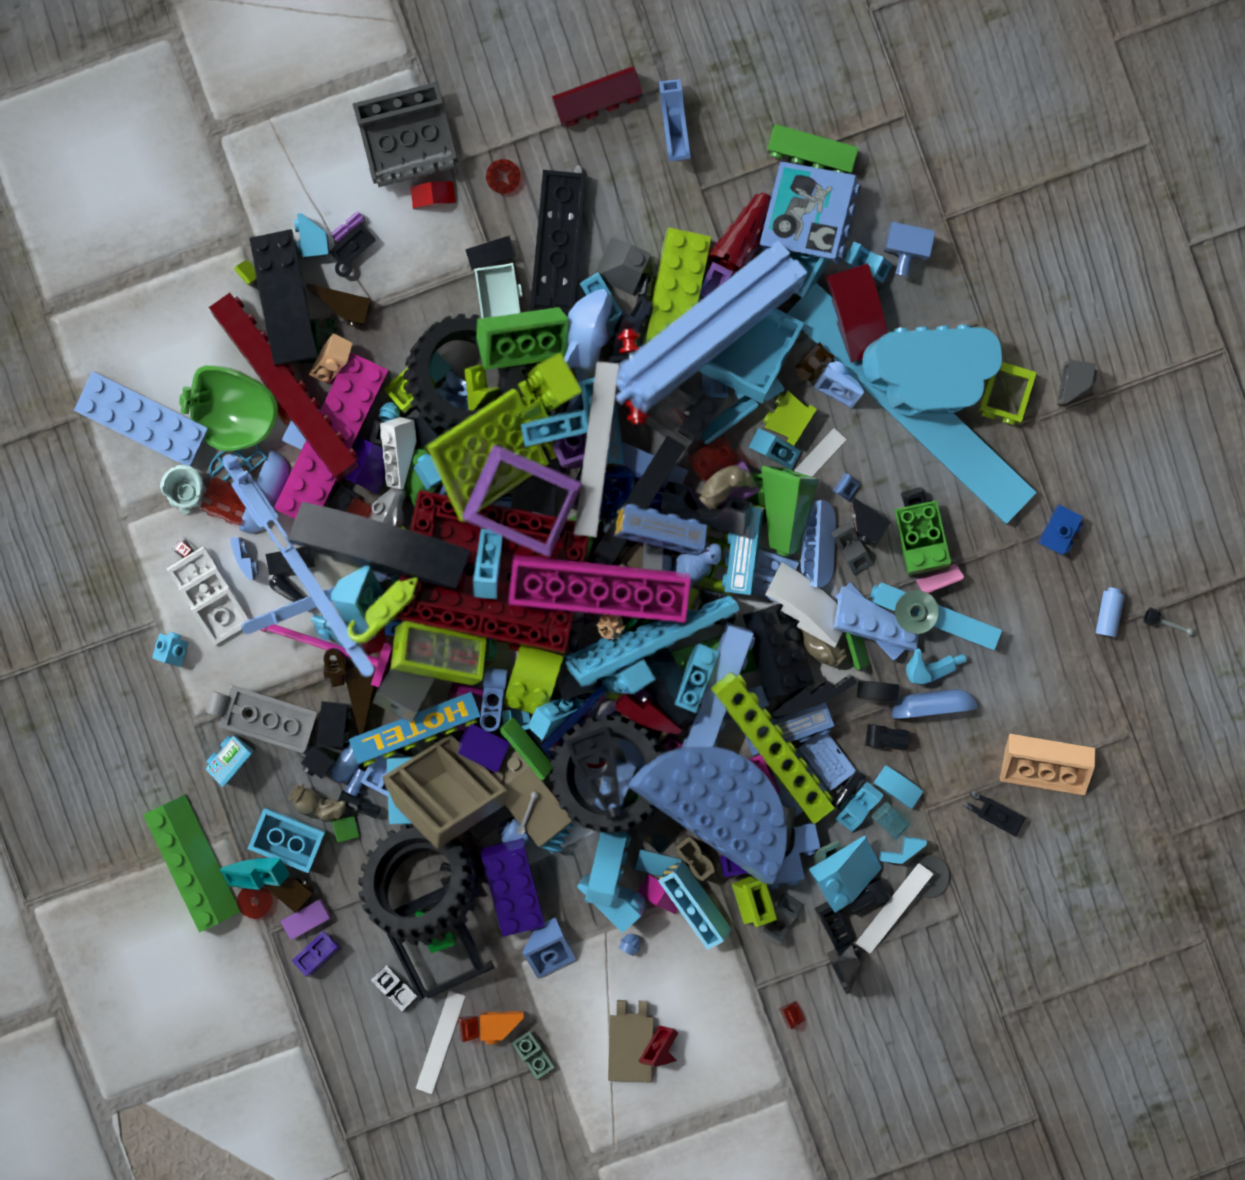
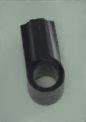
M868 724L865 746L907 749L910 731Z
M880 877L869 882L858 897L848 906L853 915H856L872 905L876 906L885 902L892 896Z

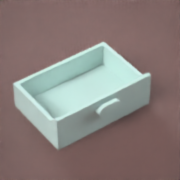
M513 263L475 269L482 318L521 313L519 298L522 297L521 284H516Z

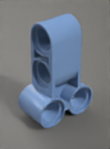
M485 667L480 723L487 732L497 730L500 725L503 694L507 679V670ZM494 694L498 696L499 703L496 706H489L486 700L489 695ZM493 716L496 718L497 723L493 728H487L484 725L486 717Z

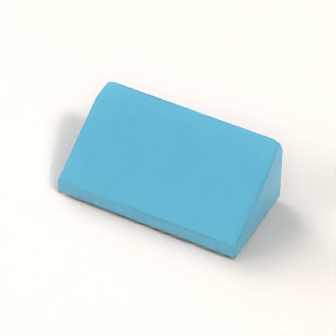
M640 849L635 870L661 876L666 868L680 862L682 859Z

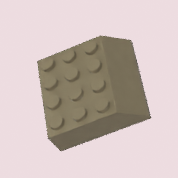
M451 734L383 776V781L395 806L437 849L505 806L507 791L482 765L458 754L459 742Z

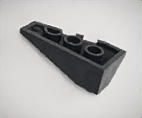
M849 942L838 949L826 953L846 995L851 993L860 967L858 959L862 957L857 946L852 947Z

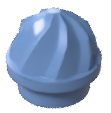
M627 934L620 940L619 948L625 953L634 956L636 952H639L641 942L636 934Z

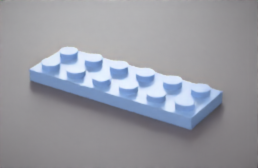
M92 371L74 411L188 466H192L209 431L208 427Z

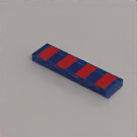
M601 685L541 745V748L550 754L564 740L562 737L565 733H570L574 729L573 726L578 723L580 724L610 694L609 690L604 685Z

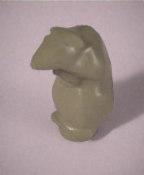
M737 465L726 467L716 472L705 482L699 499L710 510L713 508L717 509V504L726 500L729 492L732 491V487L742 488L747 486L754 489L753 477L749 471Z
M801 629V639L805 648L818 661L837 667L846 657L845 649H841L838 644L836 647H833Z
M303 783L300 786L296 785L288 798L297 812L324 822L338 820L346 809L345 801L323 800L314 790L304 788Z

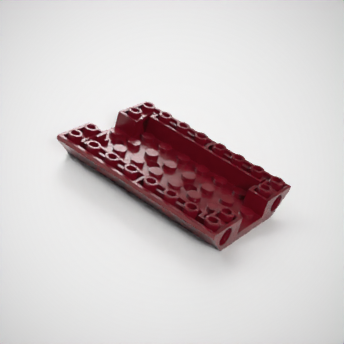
M419 490L410 531L469 549L470 555L457 590L417 581L413 594L415 598L393 619L565 653L574 610L509 604L511 584L507 579L512 573L514 555L584 563L589 536L574 534L576 521L567 519L551 557L503 536L497 598L474 597L475 575H467L465 568L470 564L476 566L481 529L486 528L468 520L464 522L459 520L449 496ZM489 504L476 514L546 545L558 518ZM400 577V582L410 580L408 578Z

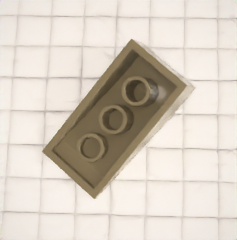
M517 751L502 761L497 773L492 770L489 772L507 790L505 806L520 824L530 803L531 793L533 791L538 792L539 798L534 802L525 828L539 848L574 821L567 816L568 813L559 807L558 803L560 802L544 781L538 778Z

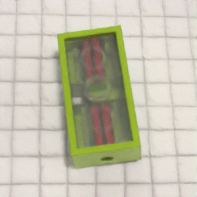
M405 621L395 628L391 669L474 685L482 681L487 638Z

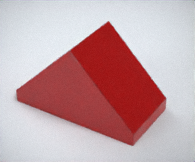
M453 181L427 182L410 187L413 209L456 203Z

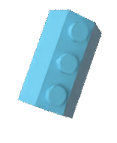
M364 566L338 581L336 588L332 591L331 601L345 623H347V626L354 620L356 622L353 627L354 631L357 634H363L370 628L365 619L367 610L385 594V591L370 566Z

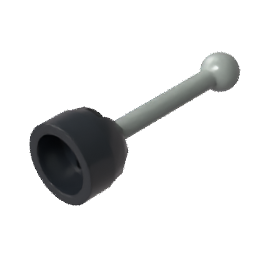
M1149 607L1145 613L1143 623L1155 626L1163 623L1185 632L1188 636L1195 634L1193 628L1187 629L1162 619L1160 612L1152 607Z

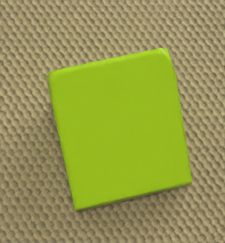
M245 260L234 267L236 273L247 285L251 286L257 280L255 267L249 260Z

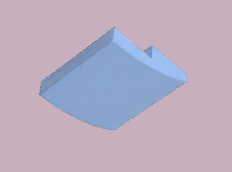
M760 547L754 594L775 601L765 594L778 567L782 562L796 570L799 561Z

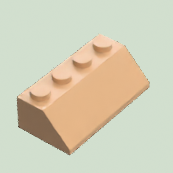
M1009 734L1004 751L1000 781L1085 796L1095 768V748Z

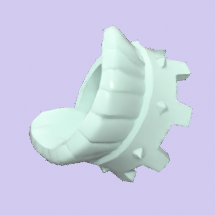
M188 465L172 467L164 474L160 482L161 492L167 496L169 504L172 507L179 508L180 512L185 515L191 512L192 507H199L202 504L201 500L203 495L207 493V489L204 487L203 478L198 471Z

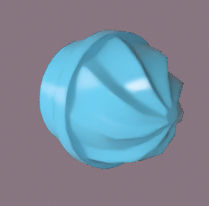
M388 402L379 410V418L384 422L400 417V408L396 403Z

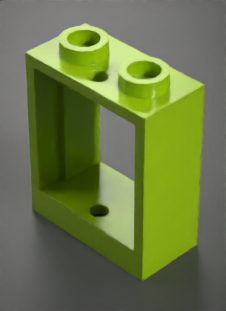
M1002 362L998 372L1027 380L1017 415L987 406L996 374L986 381L978 411H981L984 417L994 419L995 416L1003 418L1002 422L1015 426L1016 422H1022L1037 372Z

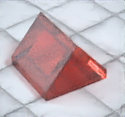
M796 1001L778 1008L789 1029H793L805 1021Z
M458 1017L461 1041L466 1042L478 1038V1017Z

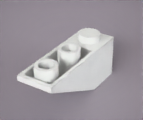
M399 417L380 423L387 486L403 489L416 444L414 420Z

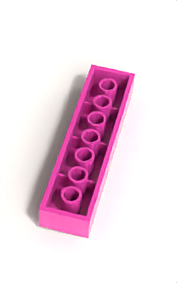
M352 352L349 353L347 363L338 372L320 410L322 416L327 414L333 425H331V428L334 432L339 431L346 440L343 444L347 449L353 448L390 372ZM307 441L274 507L275 510L294 519L297 516L302 501L325 507L337 483Z
M514 555L509 604L685 622L690 574Z

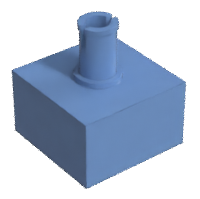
M892 222L889 225L883 251L899 255L896 275L909 277L912 258L926 261L930 257L935 231Z

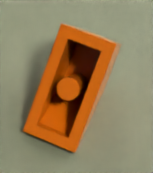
M524 1011L481 1012V1041H485V1044H498V1040H503L524 1018Z

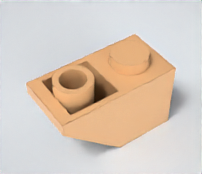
M333 333L324 344L310 371V375L319 381L329 384L347 363L352 342Z

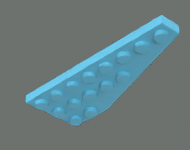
M727 596L706 603L702 606L701 610L688 609L685 622L658 619L640 625L635 632L622 631V635L618 639H599L564 656L562 661L581 686L590 685L604 675L608 676L615 673L616 669L632 665L643 656H650L662 647L673 645L676 640L682 637L692 636L695 631L712 626L719 619L731 617L734 612L739 610V607L731 596Z

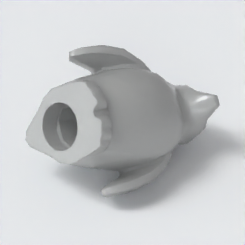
M391 487L369 507L365 517L401 528L404 515L403 501L407 499L405 489Z

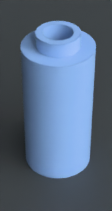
M1109 587L1108 591H1103L1096 627L1097 634L1117 637L1125 594H1121V589Z

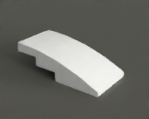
M204 546L167 568L168 573L178 586L180 593L213 645L241 630L242 624L249 620L235 594Z
M781 562L765 595L783 605L782 612L799 620L797 627L836 647L843 632L833 629L837 603L821 588L811 586V581L801 573Z

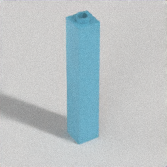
M879 582L878 586H873L870 597L873 598L872 603L895 611L898 600L907 592ZM938 605L939 615L933 627L995 650L1002 630ZM914 608L912 610V614L914 616H918L920 614V610L918 608Z

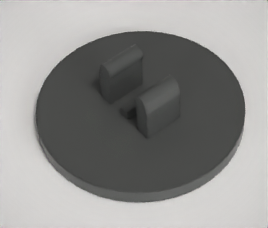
M934 855L916 857L907 868L906 878L917 864L920 863L932 872L933 875L917 895L923 898L938 896L946 889L949 882V871L946 864Z

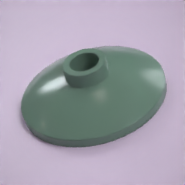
M920 590L909 591L902 595L895 607V617L902 629L913 634H921L930 630L937 622L939 615L935 599L927 592ZM914 608H918L920 610V614L918 616H914L912 614V610Z

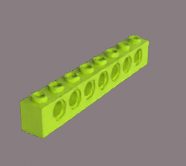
M730 672L710 689L807 818L813 824L817 823L834 809L830 803L833 800L826 790L821 791L818 787L821 784L814 774L809 775L806 771L809 768L806 762L801 757L798 759L795 756L796 749L789 741L785 742L782 736L784 733L777 724L775 726L769 721L772 719L765 708L761 710L757 705L760 701L752 691L748 693L744 688L747 686L744 679L740 675L736 677ZM741 693V699L733 702L734 696ZM754 710L753 716L746 719L747 712ZM766 726L765 733L758 735L759 729ZM774 743H778V748L775 751H771V746ZM790 759L789 766L783 768V763ZM799 776H803L802 781L798 784H795L796 778ZM811 792H815L814 797L811 800H807L808 795Z

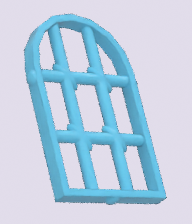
M257 444L254 445L257 450L247 458L241 454L244 449L236 450L232 455L234 457L239 455L242 459V463L239 464L241 467L246 464L250 468L247 472L248 474L267 459ZM222 450L210 462L209 475L218 486L232 487L231 485L222 484L231 477L229 472L219 482L213 477L220 469L225 467L220 457L225 452ZM260 452L264 458L253 467L249 463L250 459ZM218 459L220 466L212 472V465Z

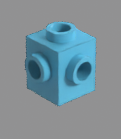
M169 632L168 635L160 633L152 658L163 663L182 667L189 642L182 640V635L174 632Z

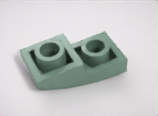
M530 1031L512 1043L536 1080H539L555 1069L554 1064Z

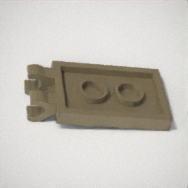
M617 1000L616 1015H610L608 1081L651 1082L652 1066L638 1062L653 1037V1016H647V1001L638 1000V1013H625L626 1000Z

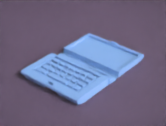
M818 732L798 747L794 753L798 759L801 757L809 767L806 771L809 775L814 774L821 784L818 787L821 791H831L856 771L828 733L819 735ZM790 759L783 763V768L789 766ZM773 773L780 790L778 794L780 801L784 806L796 808L795 817L803 811ZM803 776L797 777L795 780V784L800 783L803 779ZM811 792L808 795L807 800H811L814 797L815 792Z

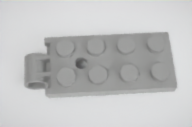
M234 685L230 687L229 696L212 691L206 712L222 717L218 725L219 727L300 753L306 750L318 714L317 711ZM247 709H251L253 711L252 717H247L245 715V711Z

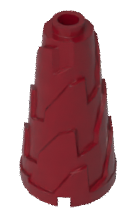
M764 192L754 195L748 205L742 209L735 222L730 224L723 237L717 241L711 250L709 259L712 262L726 269L733 270L732 274L735 275L754 260L760 246V239L771 201L770 195Z

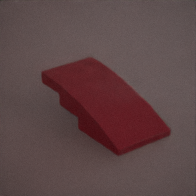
M868 263L826 277L833 297L831 301L838 318L836 323L850 363L862 360L865 349L872 342L888 334L882 306Z

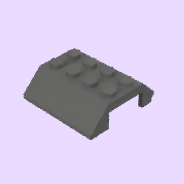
M437 82L352 103L369 163L373 184L378 183V187L393 184V179L396 178L398 183L414 179L415 173H418L419 177L436 173L435 168H439L440 172L455 168L454 163H458Z

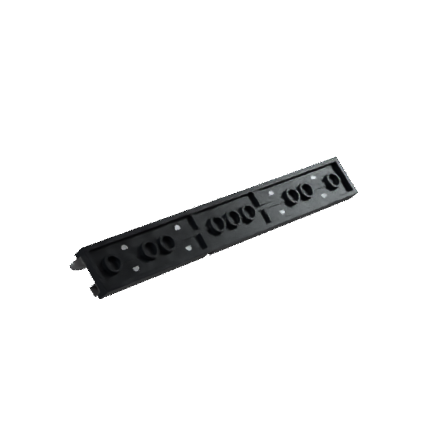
M579 165L575 167L574 172L543 170L530 311L559 307L568 317L569 312L574 307L586 174L582 173ZM544 361L525 364L524 378L527 380L526 375ZM565 404L548 413V416L564 413ZM542 447L549 463L545 467L559 473L558 458L550 459L546 448ZM533 474L513 488L511 508L554 517L557 484Z

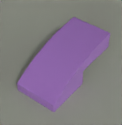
M319 899L280 922L290 940L330 919L331 916L323 901Z

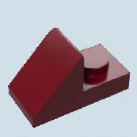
M659 1025L638 1062L653 1067L676 1062L677 1060L668 1051L679 1033L674 1028Z

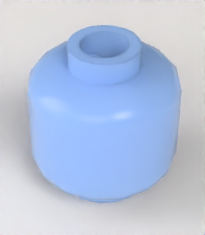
M515 817L504 821L499 830L503 843L523 838L524 844L528 845L532 838L527 832L522 835L517 833V828L521 824Z

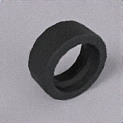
M858 681L857 698L897 702L899 684Z

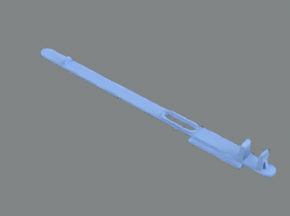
M226 455L223 458V465L235 481L231 483V486L259 528H266L271 540L275 542L361 674L366 677L371 676L374 671L372 664L358 643L350 639L348 628L294 546L288 542L285 530L276 520L279 518L250 473L248 474L247 471H243L238 463V457ZM272 521L276 524L289 544L287 548L281 547L267 526L268 522Z
M373 571L379 583L397 577ZM336 586L323 591L330 602L332 591ZM309 596L245 621L241 629L245 634H250L314 609L317 606Z

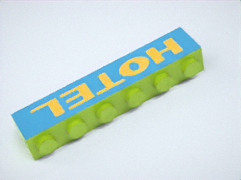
M472 692L418 712L412 723L402 718L348 740L357 763H363L364 766L375 763L376 757L383 755L384 758H388L397 754L396 750L404 747V750L416 747V742L422 739L426 743L436 739V734L444 731L447 735L457 731V726L465 723L466 727L470 724H475L478 722L477 718L481 716Z

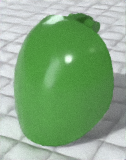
M204 365L198 368L193 376L191 388L183 387L179 398L181 413L189 414L190 411V418L209 428L204 442L223 451L245 449L264 440L274 428L278 414L277 401L269 389L247 374L223 366Z

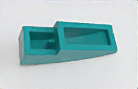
M281 858L245 860L220 869L229 886L260 890L264 884L281 886L290 875Z

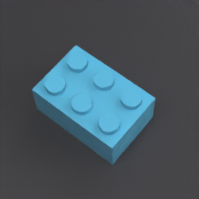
M265 807L248 849L269 858H281L284 864L309 873L326 830Z

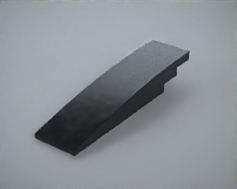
M303 501L288 536L289 543L308 547L314 553L331 556L333 561L357 567L370 566L374 571L408 579L416 578L421 582L457 590L470 555L469 549L430 536Z

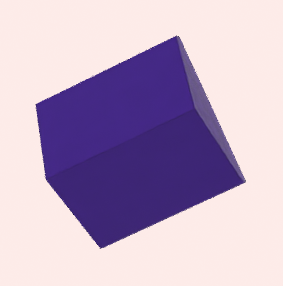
M358 437L352 449L358 456L356 461L359 467L344 478L379 494L386 480L383 448Z
M470 724L461 734L458 754L497 773L510 743Z

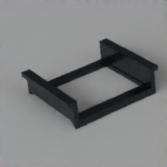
M450 883L393 911L402 917H407L443 899ZM460 922L456 926L458 929L456 933L474 968L425 990L402 942L387 934L420 1000L425 997L429 999L495 968L492 960L484 963L464 923Z

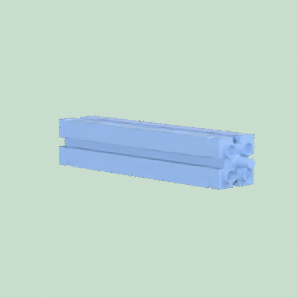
M779 241L775 242L770 249L761 253L633 354L629 360L624 361L619 366V374L616 377V385L622 391L616 396V399L622 403L632 395V404L637 409L641 408L644 413L647 412L653 404H657L788 300L792 294L798 292L802 288L807 271L797 260L793 261L789 256L790 253Z

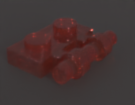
M212 476L204 496L211 499L212 502L211 504L202 502L200 510L207 512V515L211 517L217 516L222 518L228 524L232 525L234 523L240 526L243 519L237 516L236 512L238 510L244 513L245 505L230 482ZM221 503L230 507L229 512L218 508V504Z

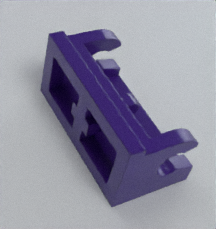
M322 931L291 960L305 977H312L342 949L340 944L335 942L331 938L332 936L329 933H325V931Z

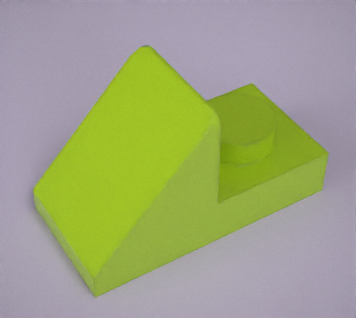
M476 365L465 369L469 410H477L488 405L500 390V387L487 386V375L483 365Z

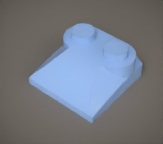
M838 361L828 363L813 387L849 408H852L864 393L858 381L848 374L846 366Z

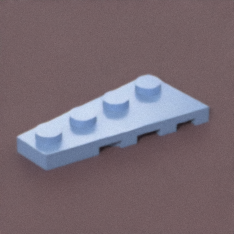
M844 586L840 588L833 629L909 651H914L917 648L919 634L909 633L902 629L894 614Z

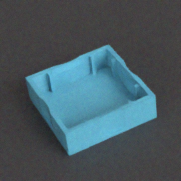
M775 309L698 371L763 404L798 339L804 323Z

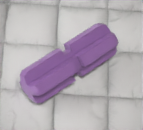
M356 212L346 220L345 224L340 225L334 230L331 236L336 242H341L350 234L351 230L356 229L363 223L365 218L360 212Z

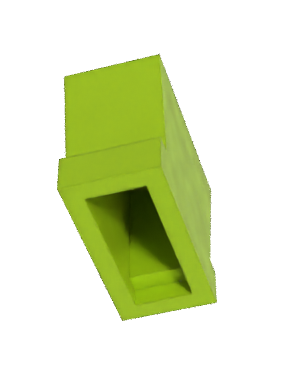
M786 391L785 394L780 393L775 401V404L778 406L774 412H768L763 422L766 423L765 429L786 437V442L794 446L817 409L812 405L806 407L789 391Z
M753 877L732 883L743 924L753 922L754 926L759 927L777 920L766 883H762Z

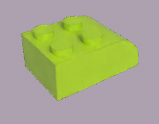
M521 644L503 705L534 714L537 707L549 703L563 656Z

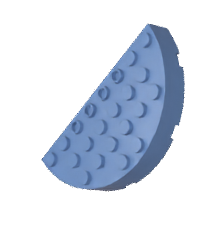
M685 747L658 756L657 759L645 765L631 780L628 787L760 882L774 883L783 863L786 849L785 815L773 785L766 775L751 761L737 753L722 748Z

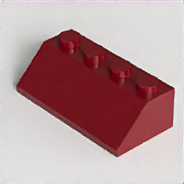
M631 66L552 96V102L561 126L566 125L569 128L579 124L578 120L586 117L587 120L598 117L601 111H615L620 108V104L625 102L628 105L640 101L639 97L643 96V92L635 67Z

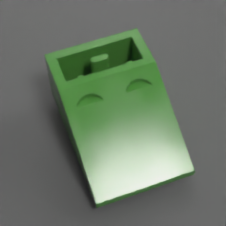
M937 500L894 509L907 576L950 568L951 560Z

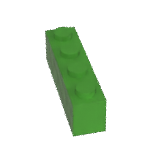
M774 124L767 152L771 153V157L783 159V156L791 158V162L798 165H804L805 162L812 164L813 168L824 170L827 168L835 172L851 174L859 147Z

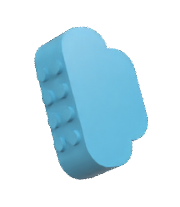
M968 324L959 325L957 329H950V326L936 327L937 330H929V327H918L916 331H908V328L895 329V332L888 333L872 342L865 349L863 354L864 376L873 388L887 392L890 406L901 415L918 416L956 413L965 407L975 404L983 394V380L991 378L999 371L1002 363L1001 345L996 335L985 328H970Z

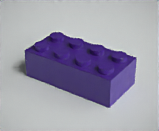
M523 838L481 848L482 861L502 937L544 927V917Z

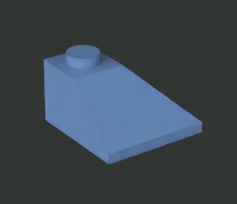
M556 918L545 921L544 927L534 929L523 950V954L537 979L576 961V957Z

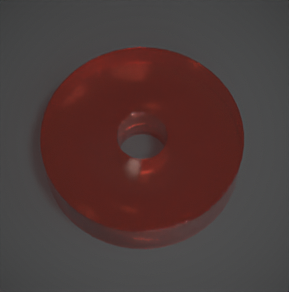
M264 886L260 890L243 888L237 897L238 909L248 918H261L271 909L272 895ZM256 897L259 900L258 904L253 905L251 898Z

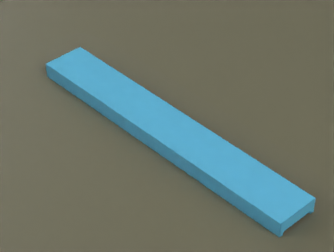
M816 283L806 297L801 298L787 314L803 322L802 331L816 345L818 342L822 343L824 349L835 356L832 359L834 362L843 363L848 374L858 381L862 388L1004 524H1007L1037 492L954 413L904 416L894 411L888 402L887 392L879 391L867 382L863 371V359L850 363L836 323L838 318L831 301L833 298Z

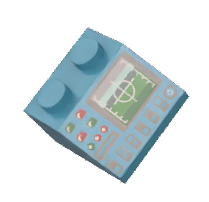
M236 734L232 738L227 736L220 744L222 750L218 754L214 752L206 761L209 764L206 770L222 787L232 780L255 752Z

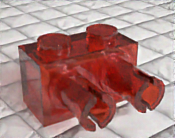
M723 435L686 459L698 479L704 478L707 481L719 468L723 467L724 469L736 464L734 459L737 456Z

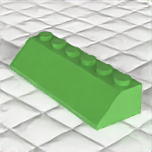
M186 795L180 796L143 814L199 933L241 912L229 885L220 872L221 868Z

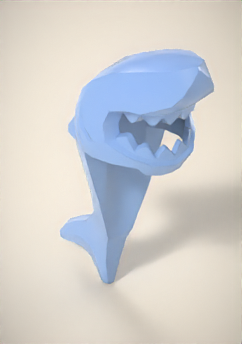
M605 289L594 291L582 298L568 314V350L564 360L569 368H575L577 383L580 388L582 380L595 378L601 347L607 343L610 337L606 321L611 314L612 298ZM582 392L570 401L566 412L577 409L584 410Z

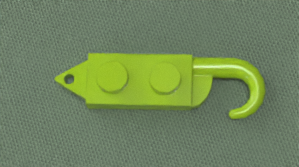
M414 578L402 582L398 580L377 600L365 614L366 622L370 628L362 635L354 633L353 627L356 622L354 620L351 621L348 626L350 639L357 643H364L370 640L382 627L384 628L415 598L413 594L418 579Z

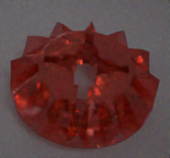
M499 159L488 167L486 181L494 192L507 194L514 191L519 185L521 175L519 168L514 162L507 159ZM497 169L503 173L511 171L507 176L509 184L503 180L495 182L500 177Z

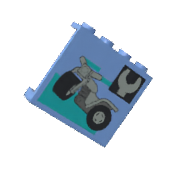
M780 162L760 241L762 249H770L775 242L779 241L787 251L832 259L834 264L839 265L840 258L843 259L845 255V237L848 238L850 235V217L854 216L856 204H854L855 197L859 196L861 190V183H859L856 175Z

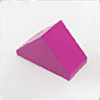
M648 874L638 893L656 906L675 914L678 908L658 882L659 879Z

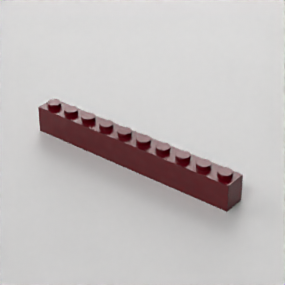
M229 292L208 307L211 314L338 482L359 467L356 461L358 459L357 454L352 448H346L343 444L346 440L339 431L334 432L331 428L333 423L327 414L322 416L318 410L320 408L318 402L314 397L309 398L305 393L308 390L301 380L297 382L292 376L295 372L289 364L274 366L267 334L263 330L258 331L255 327L257 322L251 313L246 315L242 309L245 307L238 296L234 298Z

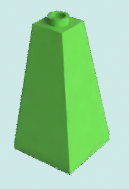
M763 465L762 479L770 548L776 549L777 554L789 557V554H798L819 479L784 467Z

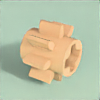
M603 614L597 624L600 635L608 640L613 636L618 639L625 629L623 619L619 615L610 614L608 616V614Z

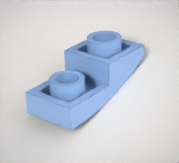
M241 537L230 538L232 550L240 569L248 580L255 579V575L258 574L257 562H253L252 558L243 557V554H247L245 541H241Z

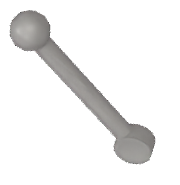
M536 791L531 793V800L521 826L517 828V833L520 835L526 832L525 825L535 800L539 798V794Z

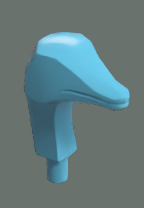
M918 648L914 650L913 657L906 665V674L911 683H930L955 671L956 665L965 663L967 660L965 655L961 654L953 658L949 655L938 662L926 663L923 660L921 650Z

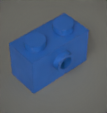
M1057 505L1037 544L1059 555H1064L1065 552L1069 553L1074 543L1071 541L1074 533L1078 534L1083 526V522H1081L1083 516L1061 505Z

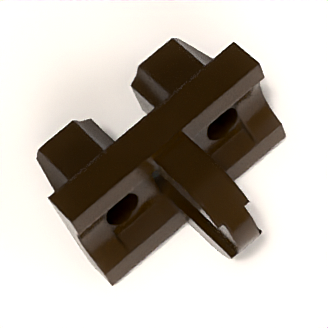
M818 342L795 366L798 369L796 374L803 381L808 379L811 382L835 356L827 352L822 343Z
M330 648L324 653V678H330L331 687L342 686L345 683L344 675H346L347 659L339 649ZM334 655L337 660H331L330 657Z

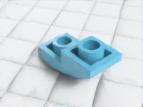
M886 765L874 781L876 786L910 809L914 807L923 793V790Z

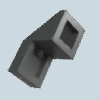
M850 522L831 532L836 545L854 575L873 564L866 549L857 538L858 536Z
M783 893L774 908L777 920L765 924L760 936L778 947L803 903Z

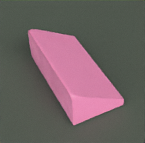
M952 564L950 568L940 569L918 578L917 584L920 591L931 593L962 580L964 576L957 564Z

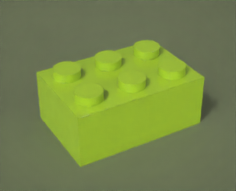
M561 353L540 363L526 375L529 389L535 391L536 395L541 398L547 414L570 402L582 392Z

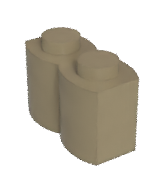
M687 835L675 844L678 855L689 864L696 878L703 881L715 872L711 860L704 853H701L698 843L692 837Z

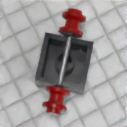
M635 329L623 330L622 334L618 335V340L623 341L624 345L620 349V354L627 355L609 357L608 363H615L620 366L640 350L641 347L637 346L636 340L640 338V333H635ZM616 385L614 405L626 404V407L631 408V415L627 417V420L632 421L633 425L644 424L645 420L649 419V414L644 413L641 408L637 409L632 404V395L620 403L616 396L622 391Z

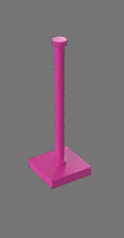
M273 624L260 630L262 632L269 631L324 650L337 648L342 652L343 656L351 658L342 646ZM384 643L381 655L378 658L365 654L376 669L371 685L377 687L382 685L391 668L394 644Z

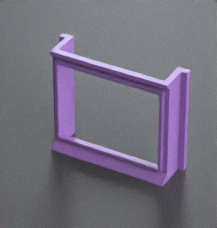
M493 445L462 518L551 557L582 484L506 449ZM500 460L570 490L546 545L476 515Z

